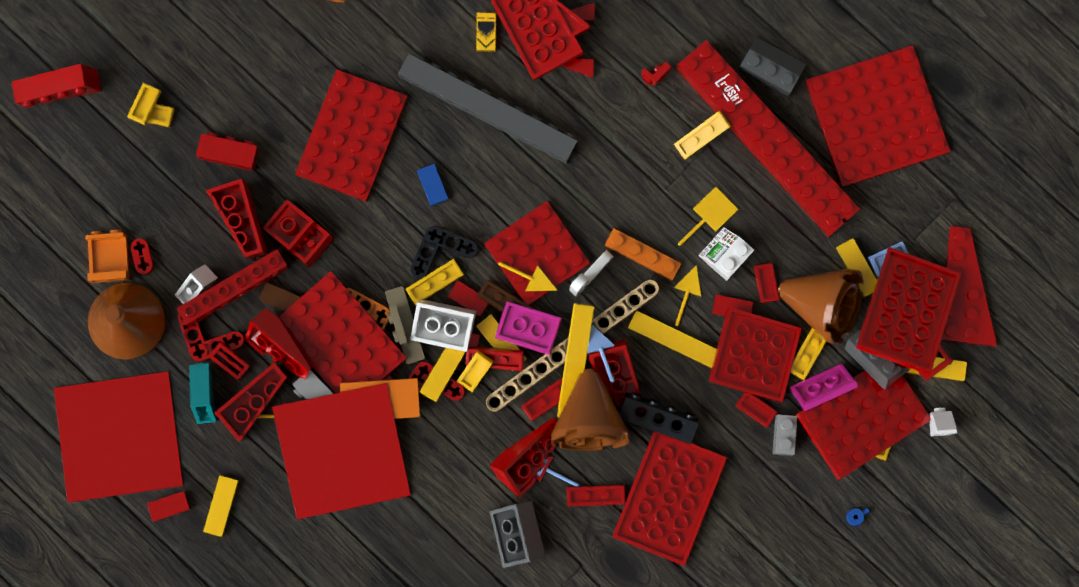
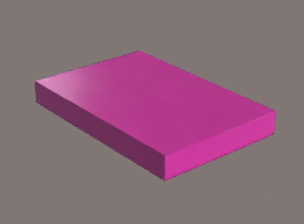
M507 301L495 339L550 355L562 318Z
M841 363L791 386L790 389L803 409L807 411L858 386L854 378Z

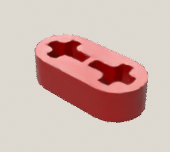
M136 239L131 244L134 265L140 274L148 275L154 268L150 247L144 239ZM138 243L145 245V248L142 249L143 255H140V252L135 250L138 247ZM143 258L145 263L149 264L146 267V271L140 268Z

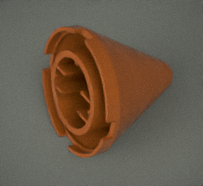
M848 268L786 279L780 283L778 292L780 297L825 341L839 345L844 341V339H840L842 335H849L857 320L863 298V292L859 291V283L863 284L864 280L860 271Z
M120 283L105 289L92 303L88 315L89 333L96 346L105 354L122 360H132L150 353L161 341L166 326V316L158 297L149 289L134 283Z
M585 369L579 374L551 434L553 446H556V442H559L562 449L599 451L604 450V447L613 445V449L629 444V431L599 373L595 372L594 369Z

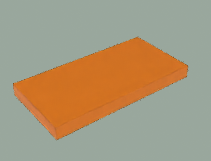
M418 378L340 383V392L387 383L394 419L420 417Z

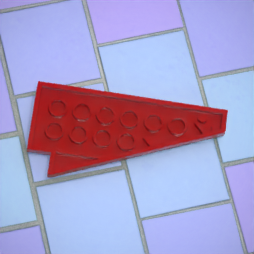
M491 0L534 81L584 54L575 37L591 28L589 24L559 1Z

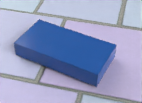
M435 164L417 170L430 206L447 201L448 197Z

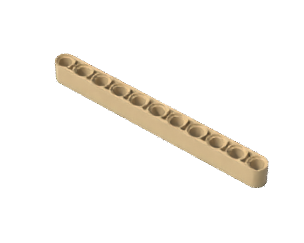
M653 280L645 281L594 318L592 325L604 335L652 300L658 293V284ZM652 285L655 288V292L647 294L644 287ZM636 296L639 298L640 303L635 306L631 305L629 298ZM617 307L622 308L624 315L617 317L614 314V309ZM606 319L609 322V326L601 328L598 325V321ZM569 337L553 348L550 355L545 354L490 394L486 399L488 409L492 412L500 411L562 366L566 359ZM553 353H560L563 357L562 360L554 362L551 358ZM538 364H545L547 371L540 374L536 371V367ZM528 375L532 381L530 384L524 385L520 381L521 377ZM512 386L516 389V393L514 396H507L505 389ZM492 398L500 400V405L497 408L489 405Z

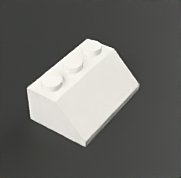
M420 299L416 306L410 340L467 352L476 311Z

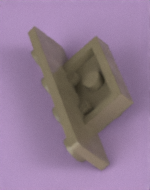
M401 286L385 291L390 313H387L389 323H394L396 331H393L395 342L400 343L403 353L407 357L406 363L411 364L424 360L425 356L421 343L410 340L414 320L404 288Z

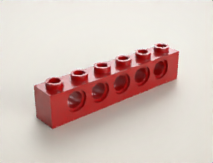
M276 249L179 306L177 310L189 328L288 269L287 264Z

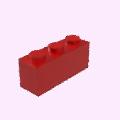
M207 132V134H201L196 157L201 160L254 171L259 148L252 141L244 140V143L237 142V139L225 136L224 139L219 138L218 134Z

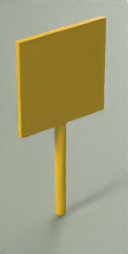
M715 187L693 208L702 220L678 245L681 246L705 222L716 232L738 211V208Z

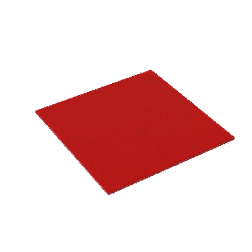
M169 372L54 388L67 503L183 486Z
M387 383L272 407L297 520L411 496Z

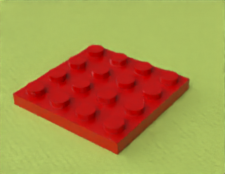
M547 201L484 243L497 264L502 262L530 276H533L538 265L555 288L590 265L586 256ZM499 266L527 305H531L550 292L526 291L530 282L529 279Z
M728 307L708 382L777 402H783L802 328Z

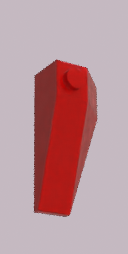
M265 308L250 321L245 341L262 355L269 354L273 357L272 361L284 363L287 370L306 380L311 370L310 366L278 316Z
M626 339L612 342L615 345L614 347L603 349L614 382H611L600 351L588 354L592 369L599 373L619 409L626 392H636L642 395ZM640 406L636 408V411L643 413L646 409Z
M555 418L550 419L510 446L489 465L497 478L519 498L533 486L538 470L540 468L543 469L546 464L543 462L545 457L550 452H553L556 447L551 443V434L557 423Z

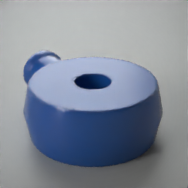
M867 507L863 510L859 508L850 509L846 514L847 522L852 526L861 525L865 518L864 515L870 513Z

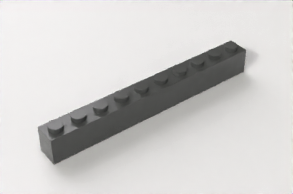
M408 54L398 73L399 78L567 164L577 145L574 135L565 132V134L559 132V128L550 123L546 125L541 122L542 119L535 115L528 116L522 108L518 106L513 108L507 105L508 102L500 97L498 99L492 97L491 93L485 89L478 90L474 88L475 85L473 83L457 79L458 76L450 71L447 73L440 70V66L432 62L431 64L424 62V58L417 54H414V56Z

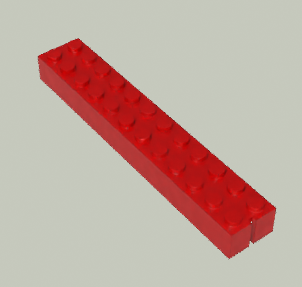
M707 40L678 64L677 71L715 113L718 111L723 113L731 125L729 128L828 237L860 210ZM727 73L731 75L726 77V84L734 86L737 83L741 89L738 97L741 100H745L737 106L732 101L726 102L722 96V89L716 87L713 83Z

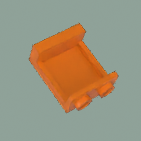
M110 230L108 234H102V231L91 232V235H86L90 272L87 273L88 281L90 283L130 280L127 235L121 232V230Z

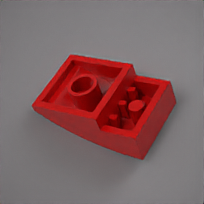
M289 200L282 204L262 228L309 268L334 240L326 230Z

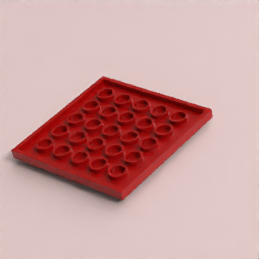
M913 46L805 80L841 188L950 153Z

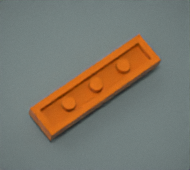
M614 228L605 243V246L671 281L681 265L680 262Z

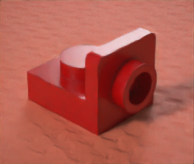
M667 62L663 65L658 64L652 71L653 75L646 68H643L641 71L642 79L648 85L652 84L655 87L670 72L671 66Z

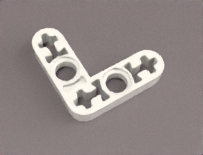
M606 250L584 274L581 273L573 281L569 291L577 297L614 256Z

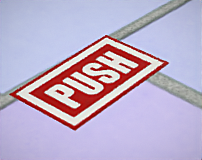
M727 73L713 83L716 87L722 89V96L726 102L732 101L737 106L745 100H741L738 96L741 89L737 83L734 86L726 84V77L731 75Z

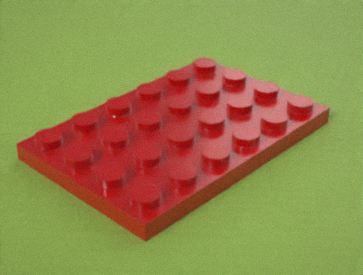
M336 70L295 175L367 202L408 97Z
M888 247L856 349L930 375L961 273Z
M332 271L278 317L303 357L335 393H340L341 382L383 380L407 359L404 353Z
M863 371L854 377L857 388L807 411L802 410L796 414L837 480L842 479L931 421L929 414L904 376H901L884 390L866 371Z
M653 431L612 537L685 566L727 457L692 443L688 444Z

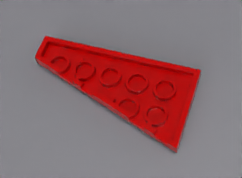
M951 226L949 228L946 268L961 273L941 340L996 347L997 343L970 228Z

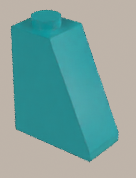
M209 363L189 365L190 406L197 424L216 422L213 380Z

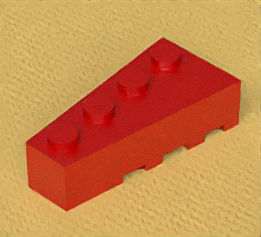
M83 64L12 81L15 104L21 105L23 108H31L39 103L45 104L55 100L101 92L98 71Z
M239 179L206 190L244 257L251 260L268 254L248 182Z
M274 362L215 412L216 416L239 442H241L287 378L286 374Z

